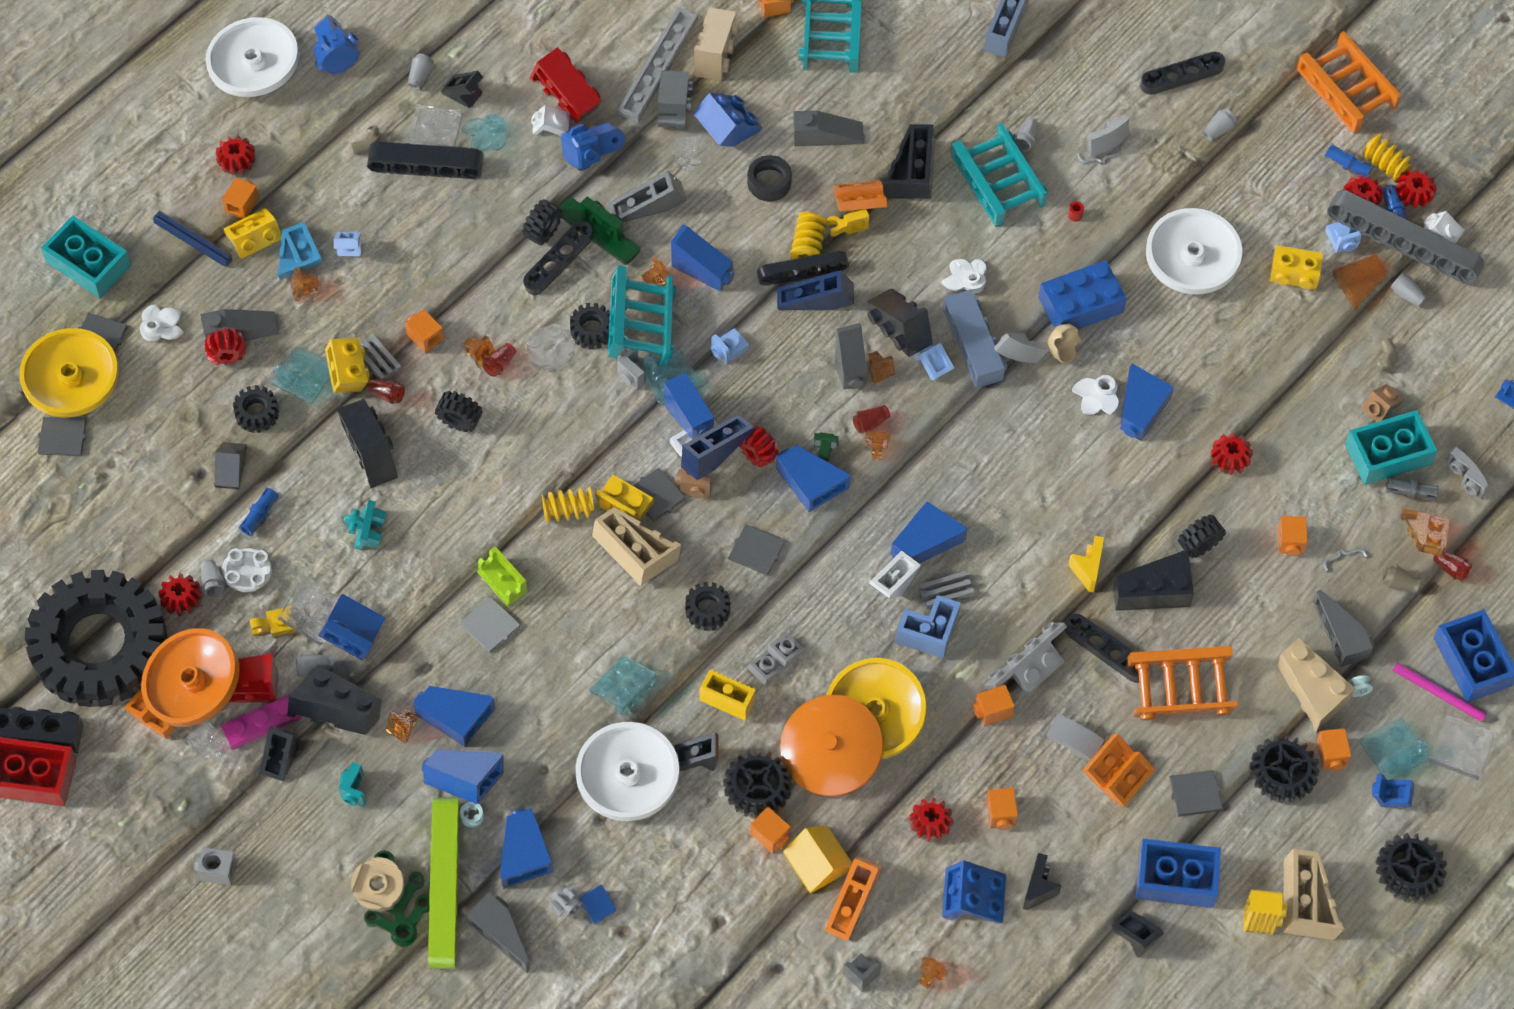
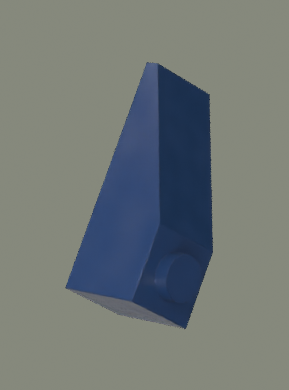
M841 270L777 288L778 310H834L854 304V283Z
M738 414L682 445L681 468L696 480L701 479L716 470L754 431V427Z

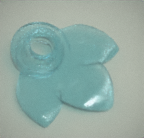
M490 114L485 119L474 118L462 128L463 133L472 136L471 148L479 149L482 152L490 147L499 151L506 143V135L504 133L505 121L497 114Z

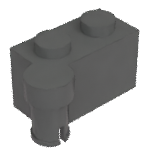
M661 70L658 97V127L686 130V114L691 112L692 98H688V95H693V81H689V72Z

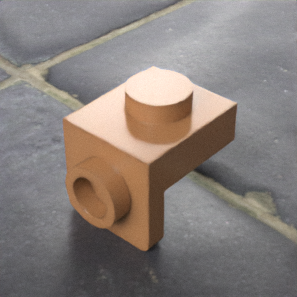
M1385 384L1372 391L1362 406V410L1373 420L1379 422L1384 420L1388 412L1399 407L1405 399L1394 387Z
M678 469L676 484H680L682 494L691 495L695 498L710 497L711 477L704 476L696 480L684 469Z

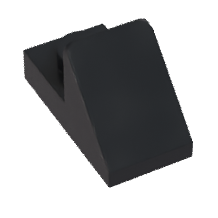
M478 70L453 75L440 92L461 105L471 108L482 95L479 82L483 79V76Z
M711 733L674 745L679 762V771H685L698 766L714 771L719 758L718 733Z
M1037 854L1024 900L1023 909L1030 910L1060 894L1062 885L1047 881L1051 868L1050 865H1046L1048 855Z
M1132 910L1112 924L1114 932L1131 943L1137 957H1140L1154 946L1164 935L1161 928Z

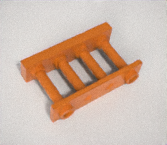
M1344 31L1340 33L1337 48L1317 59L1312 58L1308 52L1299 58L1297 66L1299 73L1353 134L1361 130L1364 115L1384 103H1387L1393 111L1397 109L1401 98L1397 87L1392 86L1359 49L1355 40ZM1343 54L1351 62V64L1332 75L1326 74L1321 68ZM1357 70L1365 78V80L1346 91L1341 90L1335 84ZM1370 87H1373L1380 95L1361 107H1356L1349 100Z
M1232 646L1131 652L1128 656V667H1135L1138 670L1142 707L1136 708L1133 711V717H1140V720L1156 719V715L1216 712V715L1232 714L1231 710H1235L1238 707V701L1228 702L1224 669L1226 661L1230 660L1233 656ZM1201 662H1211V665H1214L1218 702H1202L1199 672ZM1186 663V667H1189L1192 704L1177 705L1174 667H1176V664ZM1151 665H1161V668L1164 669L1167 706L1152 707L1148 670L1151 669Z

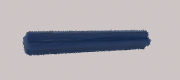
M158 211L153 216L154 224L222 266L227 267L232 262L233 258L230 253L162 211Z

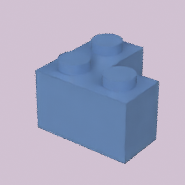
M937 595L929 616L905 609L897 629L896 644L944 659L959 617L961 602Z

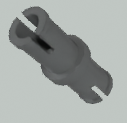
M1392 477L1388 478L1389 482L1386 485V493L1406 495L1409 499H1414V497L1432 501L1437 499L1438 486L1417 483V480L1413 479L1405 481Z

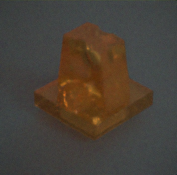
M654 257L652 259L654 264L650 266L651 269L641 275V278L646 283L656 285L660 283L662 285L665 283L669 273L662 261L659 262Z
M300 268L294 269L290 284L295 302H298L301 296L317 292L319 281L318 276H304V274L300 273Z
M486 335L480 341L468 337L462 344L465 347L466 353L470 355V358L475 361L476 366L480 369L495 352L489 337Z
M877 351L868 354L869 371L873 384L895 375L894 361L891 355L883 358Z
M875 431L866 432L865 443L866 446L872 447V460L882 459V447L888 448L890 434Z
M408 709L399 714L392 710L389 714L385 730L406 744L411 730L417 725L419 717Z
M924 956L922 959L923 964L920 967L924 970V973L918 983L929 989L935 979L941 981L949 973L944 965L931 957L929 959Z

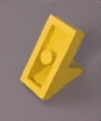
M1094 536L1093 545H1087L1086 556L1070 555L1069 567L1089 592H1094L1104 537Z

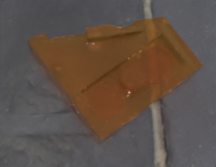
M1377 254L1335 269L1333 276L1354 311L1360 308L1361 303L1374 292L1375 287L1380 285L1386 278L1388 272Z
M1402 508L1400 518L1401 520H1406L1408 524L1407 531L1410 537L1414 539L1417 550L1443 557L1446 549L1450 519Z

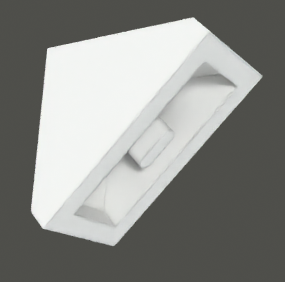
M901 551L870 581V584L888 598L901 597L921 565Z

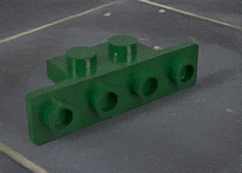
M587 196L579 203L573 197H569L559 206L563 210L562 219L571 226L580 221L589 223L594 235L592 241L624 265H627L640 253V247L624 236L621 218L614 213L608 212L599 201H593ZM586 230L581 232L583 235H587Z

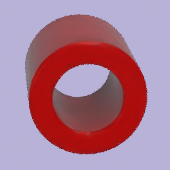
M1078 201L1070 204L1068 217L1071 221L1077 222L1082 219L1084 205Z

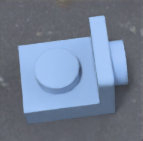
M1339 222L1327 225L1325 230L1336 253L1350 252L1359 246L1362 236L1360 231L1355 232Z
M337 232L334 237V249H337V255L360 256L361 232Z
M735 328L720 338L716 334L712 336L711 351L717 359L721 358L726 365L749 350V344Z
M941 343L934 346L931 345L920 351V354L914 356L916 361L921 360L931 380L954 369Z

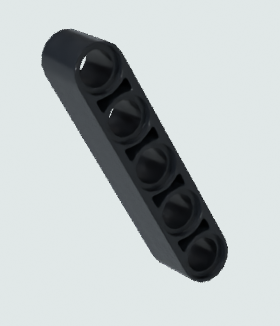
M373 142L369 148L367 168L377 173L477 179L481 177L484 153L479 149L467 147Z

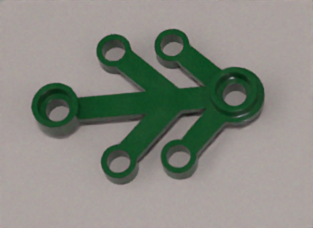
M379 851L374 856V858H386L395 863L394 856L389 851ZM413 872L409 875V882L404 888L402 897L393 908L386 910L393 914L395 923L381 917L378 911L368 910L364 914L367 926H377L391 933L392 941L399 947H408L416 941L417 929L415 926L422 914L429 911L430 898L426 895H420L416 898L415 908L407 919H405L403 912L416 890L421 889L425 884L424 876L420 872ZM416 877L421 878V881L418 884H414L412 882V880ZM421 901L428 902L425 907H420L418 904ZM371 915L377 916V919L373 922L367 920ZM402 932L409 933L406 938H401L399 935Z

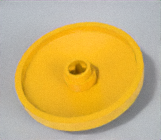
M79 328L60 329L39 338L25 353L19 371L23 392L35 408L51 416L67 418L81 416L100 407L113 393L119 376L117 358L110 344L100 335Z
M867 658L847 666L835 677L826 694L852 698L863 704L874 715L883 735L884 751L882 759L896 756L908 749L919 737L926 721L927 701L920 682L907 667L890 659Z

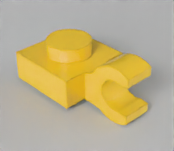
M867 209L853 210L845 214L844 219L836 216L826 219L827 226H837L830 229L831 236H838L843 232L849 235L869 229Z
M290 606L267 611L266 619L260 617L250 619L253 636L270 632L271 637L274 638L296 633V626Z

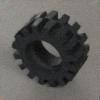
M546 199L540 200L538 204L534 205V209H531L529 212V217L527 216L525 219L526 223L523 224V236L538 245H544V243L549 241V237L552 238L553 232L557 231V225H560V219L563 216V210Z
M586 303V308L580 305L578 306V311L576 309L573 311V316H570V332L572 339H575L577 345L581 342L582 348H586V345H589V349H593V345H597L599 349L602 348V342L604 345L608 344L609 309L606 311V307L603 305L599 308L598 303H594V307H590V303ZM587 321H597L601 324L600 329L596 331H586L582 326Z
M255 385L254 390H251V386L246 387L247 392H244L243 389L239 391L240 396L236 395L234 398L233 411L238 425H241L242 429L246 430L248 427L251 433H253L254 429H257V433H261V428L264 427L267 431L269 430V424L275 425V419L278 420L279 408L277 399L271 390L268 392L267 387L264 386L260 390L259 385ZM261 403L265 406V410L258 415L247 413V408L252 404Z
M447 391L443 393L435 409V415H438L437 418L442 420L443 424H449L450 428L455 427L457 431L462 429L463 432H472L476 428L483 411L482 407L478 406L479 403L473 402L471 397L466 398L463 393L459 395L456 391H453V393Z
M1209 514L1207 517L1203 516L1201 520L1197 519L1193 525L1190 524L1188 526V529H1184L1182 531L1183 534L1179 535L1178 543L1183 550L1188 549L1189 558H1197L1200 554L1202 556L1206 551L1212 550L1213 546H1217L1219 544L1218 541H1222L1223 536L1226 535V531L1216 517Z
M703 582V587L700 584H696L695 590L693 588L689 590V595H686L685 602L686 617L689 618V623L691 625L695 623V628L697 629L703 626V631H708V627H711L713 631L716 630V625H719L721 628L724 625V621L727 622L730 615V598L728 592H724V587L720 585L719 588H716V583L712 582L711 586H708V582ZM703 600H713L718 607L712 613H703L699 610L698 605Z

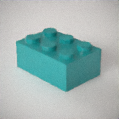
M74 215L41 247L45 262L99 299L131 267L130 259L125 249Z
M1418 410L1349 431L1345 443L1364 485L1430 466L1437 453V449Z

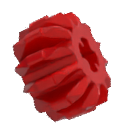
M237 135L235 139L228 136L227 142L220 141V147L216 148L215 153L217 164L224 173L230 171L234 176L238 171L243 175L244 169L251 170L256 156L255 148L247 138L241 140V137Z
M1417 168L1414 173L1408 170L1405 172V175L1399 177L1396 191L1400 201H1405V207L1410 204L1413 205L1414 210L1418 208V205L1425 208L1428 203L1434 200L1437 185L1434 184V177H1427V171L1422 174L1419 173Z
M1360 173L1356 178L1351 177L1343 190L1353 193L1377 206L1383 199V186L1378 185V179L1371 180L1370 174L1366 178H1363Z
M224 328L221 331L216 329L215 333L208 334V338L204 340L206 356L209 362H214L215 365L224 364L226 366L228 363L235 364L236 360H242L243 355L246 354L244 337L241 332H236L235 329L227 330Z
M754 425V431L739 445V448L742 449V454L747 457V460H750L753 465L762 468L769 463L771 464L779 454V446L775 443L776 439L772 438L765 428Z
M1233 432L1229 435V438L1222 434L1220 439L1215 440L1212 446L1213 449L1210 456L1213 458V465L1220 466V472L1226 469L1229 470L1230 475L1234 473V470L1241 474L1244 467L1248 468L1251 463L1250 459L1253 456V450L1250 449V441L1243 442V435L1236 438Z
M181 572L178 578L175 579L170 575V582L162 581V589L158 592L159 598H161V606L166 608L170 615L175 611L180 617L183 611L191 614V607L198 608V600L202 599L199 582L194 581L191 575L184 578Z
M933 797L931 802L928 803L923 798L920 803L921 806L915 804L912 809L914 813L909 815V820L913 822L910 828L912 831H918V839L925 835L927 836L926 840L928 843L931 841L932 836L940 841L942 834L948 835L950 833L949 826L953 825V819L950 817L952 810L951 808L944 809L946 804L944 801L936 804V799ZM929 818H934V822H930Z

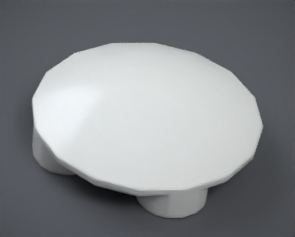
M234 548L230 550L222 566V576L226 584L234 590L241 592H252L262 588L269 581L272 573L271 562L268 559L267 553L263 550L252 548Z

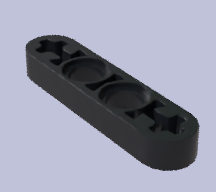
M1214 51L1148 71L1142 75L1140 88L1144 93L1153 95L1218 75L1224 69L1225 57L1223 54ZM1195 66L1199 69V72L1190 73L1187 68ZM1175 73L1178 79L1170 80L1166 77V74Z
M585 221L575 223L526 273L523 283L527 293L531 295L541 294L590 244L594 235L589 223ZM586 230V236L578 235L579 231L584 232ZM565 245H570L573 248L572 252L567 255L562 254L560 249ZM548 262H555L557 264L556 269L553 271L545 270L544 266ZM538 280L539 285L533 284L531 286L530 281L536 282Z
M835 251L766 264L759 267L756 273L759 283L768 286L822 276L840 270L844 271L850 264L846 252Z
M1071 614L1067 617L1065 621L1067 628L1064 631L1069 638L1128 680L1139 683V673L1136 672L1135 674L1132 672L1135 667H1128V663L1126 664L1129 654L1134 651L1083 615ZM1077 623L1081 624L1080 629H1079V628H1076L1075 630L1072 629V624H1073V625H1076ZM1092 636H1099L1102 638L1103 644L1094 646L1090 643L1089 639ZM1118 650L1123 653L1124 657L1121 660H1113L1110 657V652Z

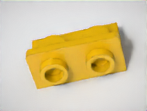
M266 208L223 228L227 238L233 243L241 259L281 240L282 235L276 219Z
M613 474L601 491L597 489L594 493L598 501L597 504L604 510L609 511L615 507L640 522L654 503L653 497Z

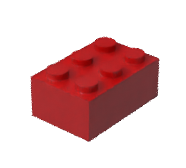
M0 737V798L65 806L76 763L72 747Z

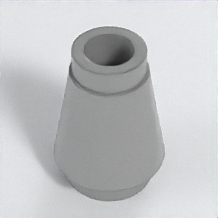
M417 54L416 58L412 59L407 83L410 88L420 90L434 69V60L424 54Z
M1227 108L1218 110L1202 131V134L1208 141H1212L1233 129L1237 119Z
M1026 118L1013 136L1014 142L1020 151L1026 152L1035 146L1039 125L1035 118Z
M1404 273L1390 287L1394 290V294L1415 304L1417 307L1427 297L1410 275L1406 276Z
M211 559L205 560L201 563V591L207 597H219L224 593L226 583L216 562Z
M302 654V657H296L298 677H304L305 679L317 665L329 671H334L332 656Z

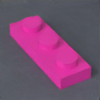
M290 694L222 724L221 728L231 749H236L267 735L270 726L280 729L303 719L300 715L295 717L287 716Z

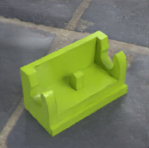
M495 546L490 549V556L487 560L484 561L482 557L479 559L477 573L509 607L528 593L527 583L523 576Z

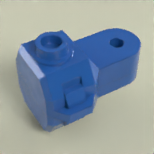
M326 16L314 27L318 38L313 50L317 59L315 65L321 72L327 71L335 75L355 65L360 55L358 47L360 41L353 32H345L333 16Z
M604 123L590 129L580 124L572 127L570 131L562 133L560 136L564 158L579 171L590 168L592 164L600 162L601 156L619 150L625 142L623 131L611 123Z

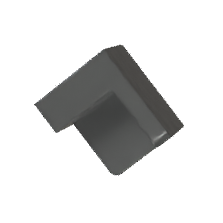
M861 953L851 963L846 961L843 964V975L862 992L880 975L881 964L878 961L870 962Z

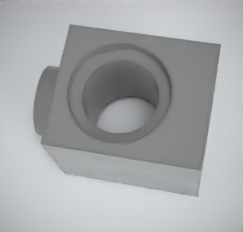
M203 847L201 856L196 857L194 869L197 871L200 881L231 885L237 860L232 851ZM212 863H220L217 869H209Z

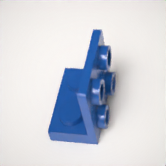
M341 594L318 636L356 658L363 660L372 647V642L380 630L385 617L350 597Z
M965 860L946 868L942 917L952 920L963 914H969L997 924L1002 923L1004 918L1006 875Z

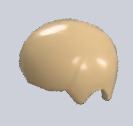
M1071 324L1055 327L1047 340L1050 348L1049 353L1061 363H1069L1078 356L1076 345L1082 343L1078 329Z

